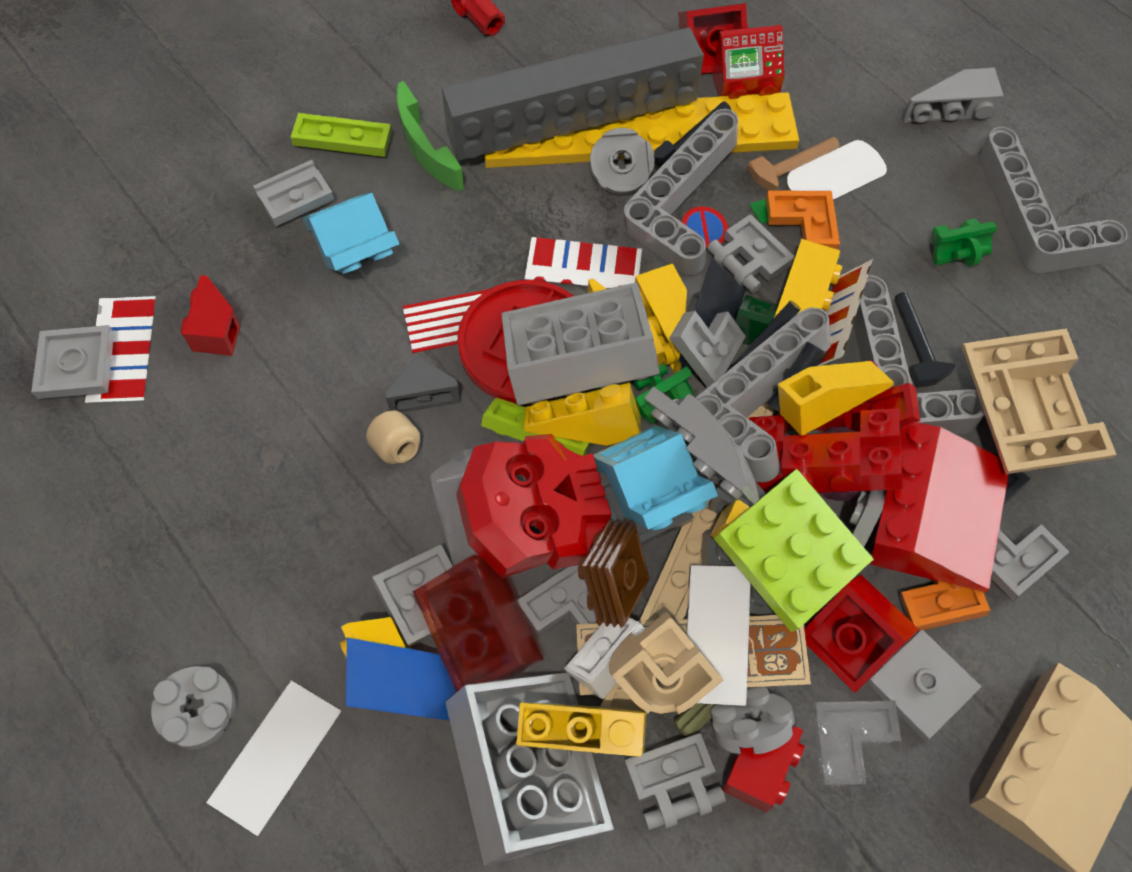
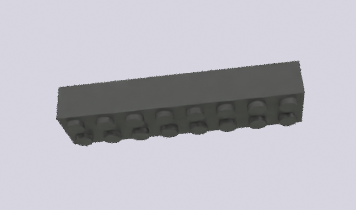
M689 27L441 87L446 131L456 159L459 161L475 158L479 155L506 150L510 147L533 143L558 135H566L570 132L597 127L601 124L625 120L633 116L657 112L661 109L696 101L704 54Z

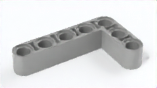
M720 109L712 113L634 194L624 208L627 233L668 264L673 263L675 269L685 275H696L704 269L706 263V244L698 233L671 214L736 146L738 140L737 114L729 109ZM644 217L642 220H636L635 218ZM664 234L670 235V237L661 238L659 236ZM689 252L696 253L694 256H686L684 254Z
M996 127L990 131L979 154V160L1025 267L1035 273H1045L1109 262L1126 241L1128 236L1126 228L1114 220L1058 227L1016 133L1007 127Z
M868 275L853 324L862 362L872 360L876 363L878 368L894 382L892 387L905 383L912 384L887 285L881 278ZM966 389L917 393L920 414L919 423L942 427L958 435L971 433L985 416L976 390ZM928 412L933 413L937 417L931 416Z
M811 307L798 313L695 398L719 421L739 446L749 464L755 482L763 483L774 479L779 473L780 465L773 437L747 417L772 397L778 388V383L785 377L783 372L786 368L790 369L807 341L824 352L829 349L831 345L829 317L823 309Z

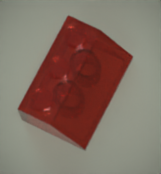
M479 555L468 557L413 591L456 693L465 685L506 680L544 660L507 578H502Z

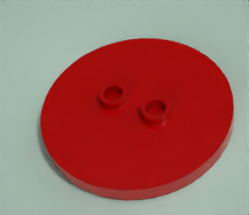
M538 280L506 282L481 294L464 313L457 335L459 358L469 379L489 396L517 404L507 368L502 313L574 297V295L557 285ZM558 396V397H554V398H549V399H545V400H542V401H548V402H549V401L558 399V398H560V397H562V396Z

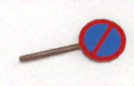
M699 206L685 213L681 222L704 239L706 250H708V245L714 240L721 244L724 243L728 224L719 211L711 207Z

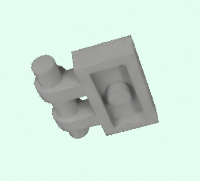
M751 214L726 230L724 239L728 242L727 245L723 246L717 240H714L707 247L714 255V261L721 267L725 266L734 275V279L742 287L745 286L751 293L758 291L762 285L754 276L760 273L769 282L792 266L795 256ZM739 253L749 262L745 266L735 258Z
M701 733L643 753L642 757L635 756L624 760V766L638 803L654 797L657 805L656 810L643 814L648 830L664 826L665 829L677 825V820L695 813H698L699 816L712 812V807L726 802L725 795L720 786L706 791L702 779L713 776L716 770ZM688 785L691 797L671 804L667 792Z

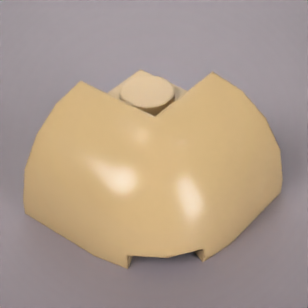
M667 611L637 637L631 632L617 647L609 662V673L633 702L647 713L651 711L663 714L677 711L679 715L693 707L723 681L722 677Z

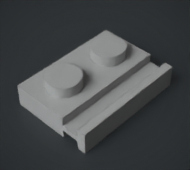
M312 160L253 185L256 196L260 199L262 206L275 227L334 200L333 192L319 170L316 169Z

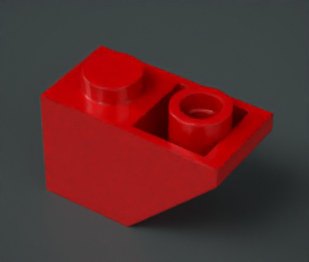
M200 275L197 287L193 288L190 294L191 307L188 317H184L182 320L181 334L186 339L192 352L233 356L240 324L232 307L208 276Z
M796 726L793 727L791 739L781 747L770 752L754 754L753 747H741V754H736L722 788L723 792L766 813L774 807V804L781 806L790 787V782L784 780L789 766L797 767L805 748L804 744L799 743L803 729Z

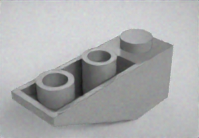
M995 68L964 69L911 97L902 119L903 123L994 117L1004 97Z

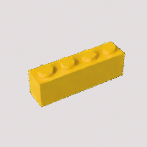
M801 239L775 316L790 300L794 301L801 308L798 313L811 307L820 308L828 312L834 294L828 288L830 283L837 284L842 270V265L836 264L840 250Z

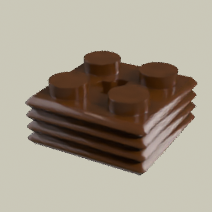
M610 519L602 532L595 534L593 546L588 555L581 557L578 563V576L580 580L585 581L588 591L587 607L590 611L594 612L599 626L603 623L606 627L612 624L614 628L619 625L622 629L650 580L637 527L633 520L628 523L625 519L621 523L619 519L615 522Z

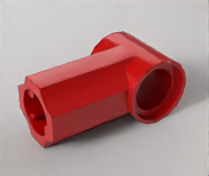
M451 0L457 14L461 17L467 15L484 34L493 36L499 33L501 27L505 24V15L491 0Z

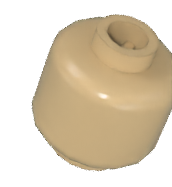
M393 410L386 411L372 420L366 433L368 445L385 463L398 464L405 463L415 456L420 443V432L403 413Z

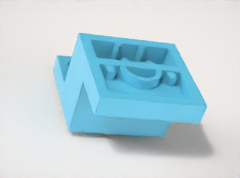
M373 193L358 195L302 218L307 231L312 232L327 268L337 270L343 274L360 268L362 266L360 260L367 257L369 260L374 259L375 261L393 253L391 247L399 245L395 232L388 231Z
M653 426L593 455L597 466L596 470L608 476L623 516L648 530L665 528L673 522L672 518L684 512L694 513L700 511L708 505L707 501L718 496L713 481L698 476L695 467L692 465L691 456L686 450L687 446L682 434L669 429Z

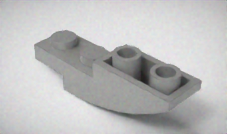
M653 387L644 397L654 408L650 414L667 428L671 423L679 428L677 432L681 433L684 441L689 444L686 450L696 459L692 465L708 479H711L714 474L722 480L719 486L735 500L738 501L743 496L755 504L759 500V495L753 474L742 451L726 429L692 395L688 394L678 405Z

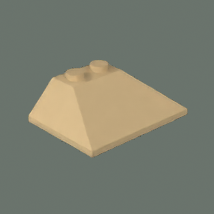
M1067 328L963 343L962 350L1006 474L1104 460L1116 456L1104 422L1088 424L1068 372L1079 358Z

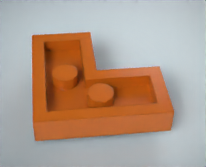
M767 191L765 201L768 225H801L802 238L804 240L838 250L840 240L832 191Z
M933 580L934 585L903 591L900 595L906 617L919 631L921 629L927 630L988 616L990 612L989 605L982 591Z

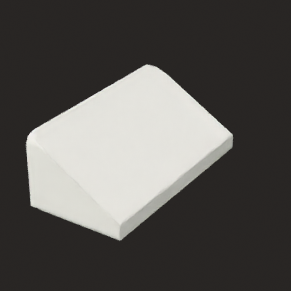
M631 618L628 619L622 629L619 625L614 628L612 624L606 627L603 623L564 669L593 694L603 699L617 683L609 673V662L613 653L631 632L637 637L645 629L641 623Z

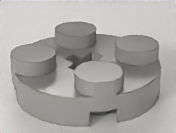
M616 128L603 134L592 148L589 161L590 171L601 190L617 195L631 194L639 190L648 181L654 168L655 157L649 142L639 136L638 132L628 128ZM618 154H624L625 159H630L631 164L626 165L625 169H619V166L613 163V161L617 160Z
M193 666L181 669L170 675L166 680L158 683L153 692L154 700L151 707V717L156 731L171 744L188 750L204 748L219 740L225 733L224 729L229 724L230 718L233 720L236 712V698L232 687L210 667ZM193 698L197 701H204V706L198 708V715L192 717L188 712H184L188 701Z
M751 687L747 689L746 706L716 704L711 709L715 739L723 749L731 753L741 754L740 747H753L754 754L770 752L787 743L793 735L792 726L795 725V718L791 704L783 697L769 694L766 687Z

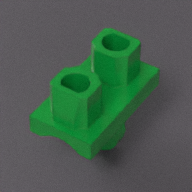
M975 218L965 220L960 228L950 230L946 225L934 227L931 236V243L934 246L933 262L936 265L964 260L969 267L979 265L982 256L992 254V237L997 231L996 224L993 221L980 224Z
M662 363L659 365L660 374L652 375L642 380H634V385L638 390L646 385L650 388L635 398L639 413L649 425L657 420L650 414L654 408L644 397L653 387L663 394L667 393L671 400L685 398L688 394L695 396L687 381L692 376L688 367L662 381L661 376L668 373L666 365Z

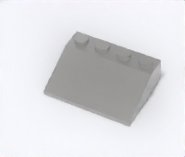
M637 282L502 313L507 368L517 405L534 404L549 398L563 395L569 396L598 387L604 388L607 385L634 379L642 380L649 376L660 374L654 339Z
M569 673L465 685L445 702L484 866L521 858L614 830L592 752L516 745L520 702L578 705Z

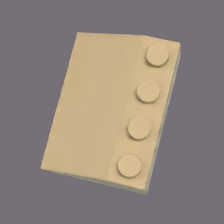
M1057 663L1040 676L970 806L1066 871L1090 872L1132 787V721L1096 685L1061 663Z

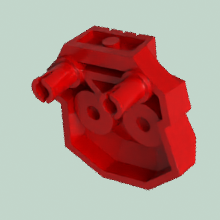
M552 434L525 436L523 443L492 442L475 446L456 494L468 545L502 578L546 563L553 570L578 566L580 558L587 556L593 546L595 534L602 532L612 515L608 501L605 499L606 495L603 485H601L599 472L596 471L597 466L593 453L583 456L574 453L556 441ZM521 475L525 477L526 481H519L515 476ZM529 527H538L541 533L535 534Z

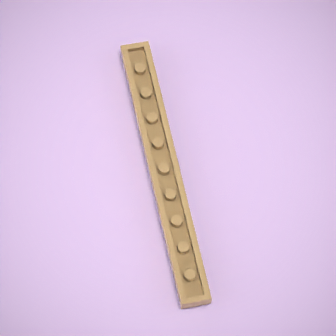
M767 400L747 418L773 416L775 409L767 404ZM712 499L707 501L708 505L705 508L692 513L694 516L692 522L682 526L639 621H656L666 611L673 620L684 619L689 608L691 565L701 566L703 534L707 531H713L720 516L709 510ZM618 683L606 695L600 706L643 710L626 693H616L619 686Z

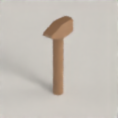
M831 137L775 165H772L761 156L748 163L747 171L758 185L768 191H777L779 186L778 177L839 148V141L836 137Z

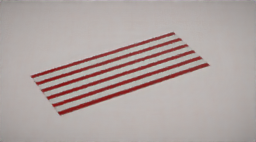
M489 289L404 305L403 311L412 352L417 353L456 345L458 329L464 313L475 299Z

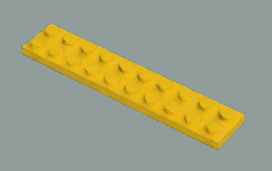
M789 92L765 96L752 94L741 96L738 99H729L728 96L702 97L684 105H677L661 109L657 112H649L625 120H617L601 124L597 127L570 132L566 135H558L537 142L510 147L506 150L485 154L486 168L589 162L592 148L607 131L616 128H628L638 132V135L645 141L647 140L653 152H655V149L664 141H670L672 144L677 142L723 101L729 104L731 110L738 117V140L730 153L797 149L799 137ZM618 154L617 160H625L624 154Z

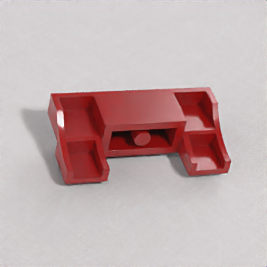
M899 408L861 410L860 432L807 434L803 436H787V421L782 415L749 417L750 421L771 435L776 443L780 465L778 475L768 482H756L766 494L796 469L817 493L903 489Z

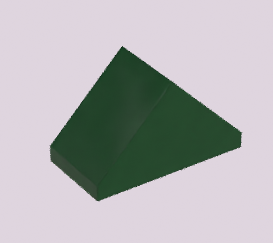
M746 295L736 318L737 325L746 336L742 342L743 344L750 346L774 319L779 304Z

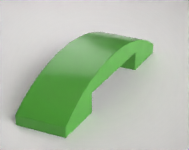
M404 81L398 83L397 102L401 127L411 153L418 163L435 179L454 190L460 191L464 189L461 166L447 146L438 150L433 148L418 125L421 124L418 101Z

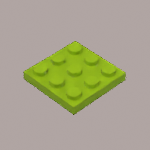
M797 469L713 538L791 633L805 624L873 560L871 555Z

